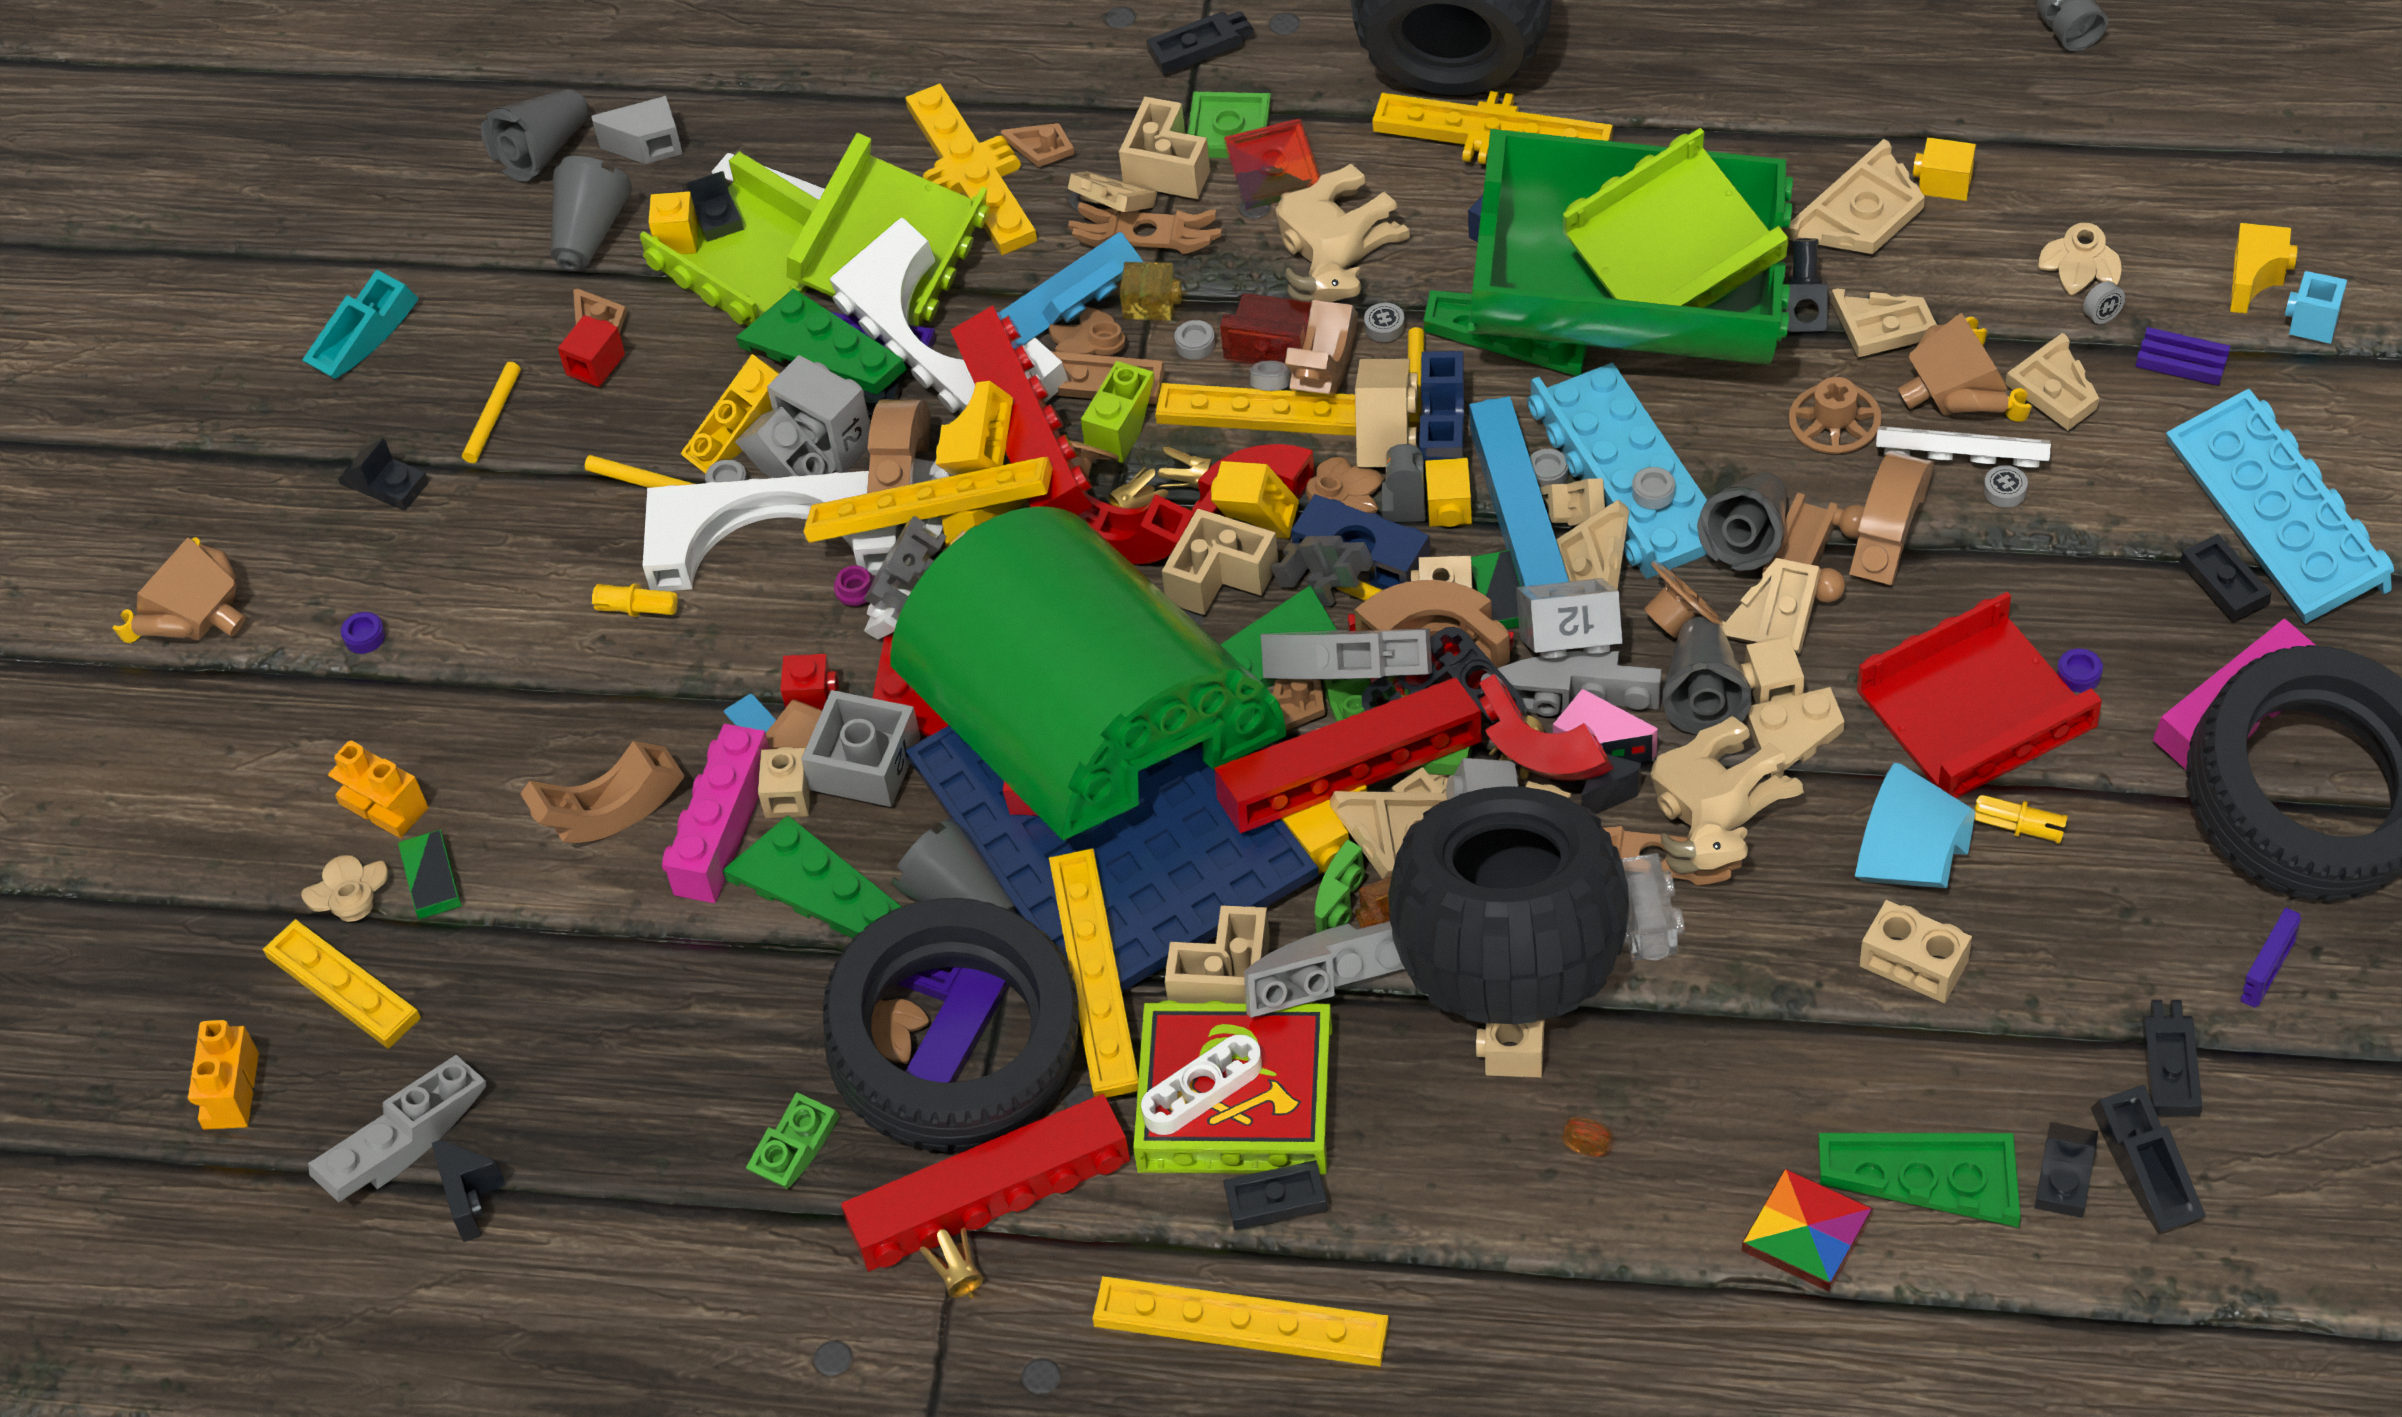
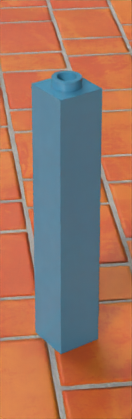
M1511 397L1487 399L1482 402L1469 404L1470 433L1506 549L1511 552L1520 585L1530 586L1568 582L1569 579Z

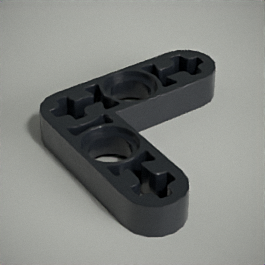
M1446 627L1430 638L1431 655H1434L1435 660L1440 662L1442 668L1437 671L1432 662V673H1430L1425 683L1413 686L1406 682L1407 675L1383 676L1371 683L1362 695V706L1367 711L1377 707L1375 700L1379 697L1385 700L1389 699V702L1402 698L1400 692L1396 691L1394 687L1396 682H1399L1405 694L1410 695L1456 677L1480 708L1481 715L1492 726L1500 720L1497 719L1493 722L1480 702V698L1485 696L1483 689H1472L1467 685V680L1473 672L1484 670L1491 675L1496 674L1504 681L1525 720L1527 718V708L1519 692L1470 636L1457 627ZM1451 642L1452 645L1459 646L1461 652L1456 656L1450 652L1446 653L1444 648L1446 644Z

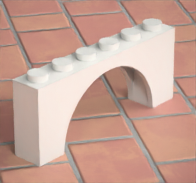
M901 217L830 278L836 293L832 298L844 314L849 316L853 313L860 319L858 322L861 328L870 338L875 340L879 337L886 343L885 348L901 357L903 361L913 368L911 370L913 376L923 387L927 389L932 386L939 392L938 398L950 412L955 413L958 410L962 413L968 405L975 388L964 360L951 358L930 349L913 334L909 326V307L913 292L921 277L936 261L928 240ZM1033 338L1024 347L1035 364V367L1030 369L1032 376L1037 374L1048 391L1049 396L1043 399L1044 402H1047L1058 392L1060 385L1065 381H1069L1062 361L1040 341Z
M869 471L835 472L821 475L647 488L643 569L649 589L659 591L692 589L696 571L704 556L726 535L745 525L765 519L790 517L807 520L811 505L867 494ZM902 524L841 537L852 548L856 564L867 569L872 575H876L891 547L901 534Z

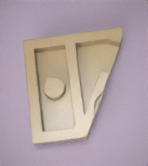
M1088 171L1071 173L1068 185L1069 190L1081 194L1080 199L1104 204L1121 212L1139 213L1141 209L1153 208L1157 196L1156 191Z
M1837 288L1831 291V302L1857 357L1919 343L1927 329L1932 325H1937L1923 297L1904 295L1893 297L1886 293L1870 292V299L1845 296V289Z
M2061 333L2007 372L2005 385L2012 390L2023 388L2028 394L2026 399L2028 402L2069 430L2097 409L2099 397L2092 383L2086 380V371L2080 360H2074L2069 350L2070 341L2068 337Z
M1621 501L1613 502L1556 539L1569 581L1603 578L1618 590L1629 516L1628 507Z
M1776 558L1763 573V578L1758 585L1750 588L1741 599V605L1726 622L1723 621L1722 628L1727 639L1753 644L1763 639H1777L1789 636L1795 653L1801 654L1821 574L1820 567Z
M1831 687L1751 705V709L1745 717L1758 751L1771 743L1785 754L1786 760L1777 764V771L1768 773V778L1775 775L1778 778H1782L1784 771L1798 760L1804 763L1816 753L1819 746L1830 743L1844 732L1845 721Z

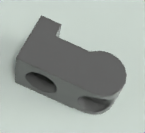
M1411 444L1395 445L1386 453V482H1382V517L1391 522L1425 521L1423 454L1418 447Z

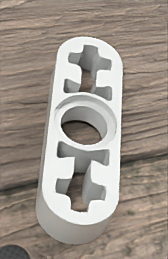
M1246 1035L1231 1036L1150 1089L1144 1095L1141 1102L1143 1120L1146 1127L1151 1132L1159 1135L1172 1134L1255 1079L1262 1068L1261 1052L1258 1043ZM1235 1054L1241 1058L1248 1056V1062L1242 1064L1239 1060L1232 1062V1056ZM1226 1070L1227 1077L1223 1078L1222 1072ZM1199 1076H1207L1215 1081L1214 1087L1205 1093L1192 1091L1189 1088V1084ZM1181 1091L1182 1097L1178 1099L1177 1092ZM1159 1105L1165 1109L1171 1107L1172 1113L1166 1116L1163 1112L1156 1113L1155 1108Z

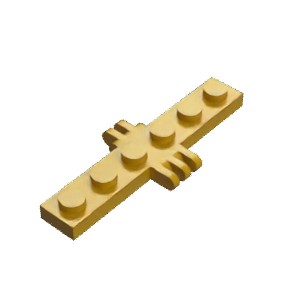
M940 83L905 97L907 109L939 157V160L934 164V168L927 170L923 174V178L959 194L962 193V195L970 199L978 195L981 187L987 188L986 205L990 206V210L983 228L1001 256L1036 242L1035 228L1001 178L1017 171L1021 166V162L1008 145L1006 139L1000 135L979 143Z
M1490 91L1487 102L1479 101L1478 106L1382 93L1372 120L1373 132L1465 144L1462 160L1464 162H1472L1476 151L1479 152L1478 164L1485 165L1487 164L1490 129L1612 141L1613 125L1518 112L1519 107L1513 106L1514 94L1506 93L1503 103L1498 104L1499 92Z

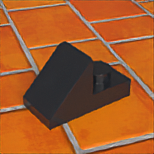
M724 171L682 185L684 192L691 193L698 224L706 242L744 230L741 217L730 196Z
M383 438L361 450L338 478L339 484L404 511L409 508L429 483L426 472L392 459L386 440Z
M1607 755L1614 769L1602 775L1584 780L1563 781L1550 779V781L1570 789H1583L1582 806L1589 808L1594 814H1598L1639 795L1641 790V763Z
M2054 1122L2049 1123L2035 1209L2083 1218L2098 1131Z
M443 1140L432 1142L451 1215L463 1242L480 1237L481 1232L477 1218L484 1216V1211L479 1195L501 1188L506 1184L498 1164L490 1158Z

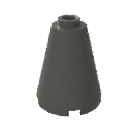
M564 89L493 109L485 115L487 119L481 123L482 141L491 159L495 161L499 158L507 167L502 170L504 174L516 181H529L542 171L585 124L588 119V104L581 94L571 89Z
M567 156L562 159L561 165L557 163L553 173L550 253L558 266L569 271H577L579 268L589 265L628 200L632 189L630 179L622 170L615 167L612 173L602 168L604 161L596 158Z
M1757 473L1716 492L1706 501L1698 519L1697 530L1700 543L1711 558L1715 561L1720 559L1732 565L1731 569L1738 571L1754 570L1770 562L1779 551L1784 538L1787 491L1782 480L1771 473Z
M1704 616L1689 619L1681 626L1662 691V704L1668 720L1680 730L1695 735L1700 730L1722 723L1731 716L1742 722L1751 709L1750 685L1722 626L1712 623Z
M954 819L942 821L941 823L946 828L938 834L932 829L924 833L899 862L897 868L903 873L900 880L893 877L891 881L900 893L916 902L937 898L974 899L1004 907L1013 913L1016 912V906L964 829Z

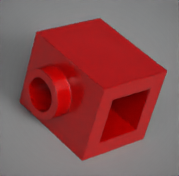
M586 315L582 316L558 347L565 374L597 387L601 386L625 355L618 327L609 321L597 320Z
M827 655L783 656L780 691L785 708L795 699L823 710L831 690L839 691L837 671H830Z

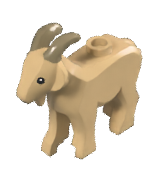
M1352 164L1340 170L1321 175L1318 181L1309 188L1282 194L1275 210L1285 247L1292 254L1299 252L1312 262L1308 277L1299 276L1290 268L1285 270V277L1290 283L1287 287V293L1298 304H1312V300L1334 302L1359 295L1361 283L1357 277L1361 274V269L1359 267L1348 270L1344 269L1358 262L1366 254L1385 243L1401 242L1410 238L1409 228L1404 224L1399 225L1395 221L1390 224L1384 221L1377 226L1371 227L1377 220L1389 217V212L1398 208L1396 201L1385 192H1382L1360 208L1346 214L1334 203L1340 196L1357 194V189L1366 183L1364 174Z
M1733 716L1715 726L1700 730L1696 738L1689 744L1660 754L1652 765L1650 774L1661 810L1669 819L1673 820L1678 817L1691 825L1688 840L1685 842L1675 841L1665 833L1661 835V844L1668 852L1666 854V863L1671 869L1680 874L1693 873L1701 869H1715L1744 859L1748 854V847L1743 840L1747 835V829L1745 827L1732 829L1744 824L1758 811L1778 799L1792 798L1804 793L1802 782L1797 778L1792 779L1786 775L1782 778H1778L1775 775L1764 782L1756 784L1764 775L1777 771V764L1786 760L1783 751L1771 743L1764 746L1744 762L1728 770L1718 762L1724 754H1732L1744 750L1743 742L1750 737L1748 727Z

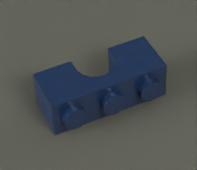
M1463 351L1422 352V415H1420L1419 448L1423 454L1424 480H1426L1425 461L1464 458L1465 379Z
M1316 494L1313 495L1291 529L1292 543H1301L1306 536H1341L1344 543L1365 542L1374 561V564L1369 569V584L1383 590L1397 584L1410 582L1411 570H1419V557H1430L1429 535L1422 533L1420 530L1414 527L1402 526L1386 520L1378 514L1366 513L1347 506L1339 500L1328 499Z

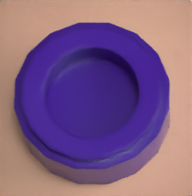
M371 612L355 613L348 617L341 627V637L349 651L357 654H365L376 650L384 642L386 636L381 619Z
M2081 648L2071 649L2060 657L2057 674L2072 692L2082 693L2098 686L2101 681L2103 664L2101 659L2092 651Z

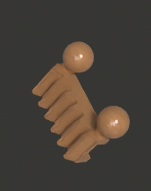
M1797 493L1785 519L1782 545L1770 562L1763 566V573L1776 558L1818 566L1819 558L1824 553L1825 543L1829 542L1831 530L1834 531L1835 525L1839 526L1841 532L1848 538H1859L1860 532H1858L1865 507L1851 505L1841 509L1838 508V504L1830 502L1828 509L1805 503V495ZM1823 568L1821 569L1815 598L1825 603L1834 602L1844 593L1845 581L1837 570Z

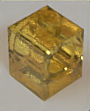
M1124 262L1120 287L1123 319L1172 321L1174 304H1180L1182 297L1181 280H1175L1173 263Z

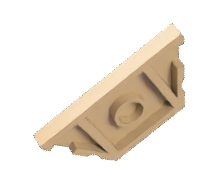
M1883 139L1791 220L1790 227L1785 228V234L1789 240L1795 238L1819 239V244L1817 245L1873 254L1924 208L1925 197L1917 184L1909 179V172L1904 164H1898L1892 156V146L1890 143Z
M1334 791L1330 799V806L1358 846L1362 847L1363 853L1383 880H1391L1396 854L1403 843V838L1409 827L1421 821L1425 811L1440 802L1446 801L1447 795L1446 793Z

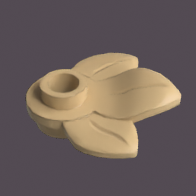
M2087 222L2073 225L2067 230L2064 238L2049 242L2042 249L2038 268L2041 270H2058L2060 282L2071 297L2084 290L2094 278L2101 283L2111 281L2118 285L2122 272L2119 255L2106 246V237L2103 231L2098 226ZM2086 237L2091 239L2092 242L2090 244H2082L2078 241V238Z
M338 856L325 865L322 872L323 881L304 888L301 896L304 903L313 911L331 910L333 914L339 916L343 921H357L368 915L372 910L373 892L386 882L388 869L384 861L373 862L362 867L359 860L353 856Z

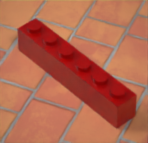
M992 305L951 329L952 336L974 384L976 382L991 381L1013 397L1005 449L1010 463L1041 457L1049 458L1053 470L1048 492L1045 495L1027 498L1030 507H1054L1064 509L1076 515L1093 507L1086 491L1092 485L1080 465L1075 467L1072 459L1077 457V453L1065 434L1060 436L1058 429L1063 427V423L1051 404L1046 406L1043 400L1049 396L1048 391L1037 374L1032 376L1030 369L1035 367V364L1024 345L1018 346L1016 340L1021 338V334L1012 318L1007 316L1003 319Z
M1455 677L1215 767L1217 800L1241 834L1330 800L1334 791L1349 792L1363 785H1370L1480 743L1481 710Z
M1103 1093L842 1202L841 1207L848 1229L867 1271L869 1272L878 1267H890L898 1263L902 1257L919 1251L920 1247L924 1246L931 1249L939 1246L940 1243L937 1237L939 1230H946L950 1237L961 1233L963 1227L966 1230H977L1001 1215L1011 1211L1025 1210L1039 1199L1054 1193L1070 1191L1078 1183L1098 1174L1106 1175L1116 1171L1122 1164L1130 1161L1126 1136Z

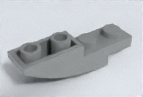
M1430 628L1261 634L1263 678L1352 679L1432 673Z
M1569 651L1563 657L1542 658L1537 656L1498 668L1521 695L1527 708V713H1538L1542 716L1561 715L1582 689L1614 706L1629 707L1636 710L1645 708L1659 709L1661 669L1619 666V651L1603 653ZM1486 673L1482 675L1481 681L1491 676V674Z
M1390 921L1357 930L1349 924L1327 929L1289 943L1256 961L1244 971L1247 1015L1255 1017L1335 996L1334 987L1405 969L1393 941Z
M457 1055L453 1056L382 1102V1116L309 1162V1175L338 1202L369 1182L379 1189L409 1167L432 1147V1142L440 1140L485 1089L486 1080Z

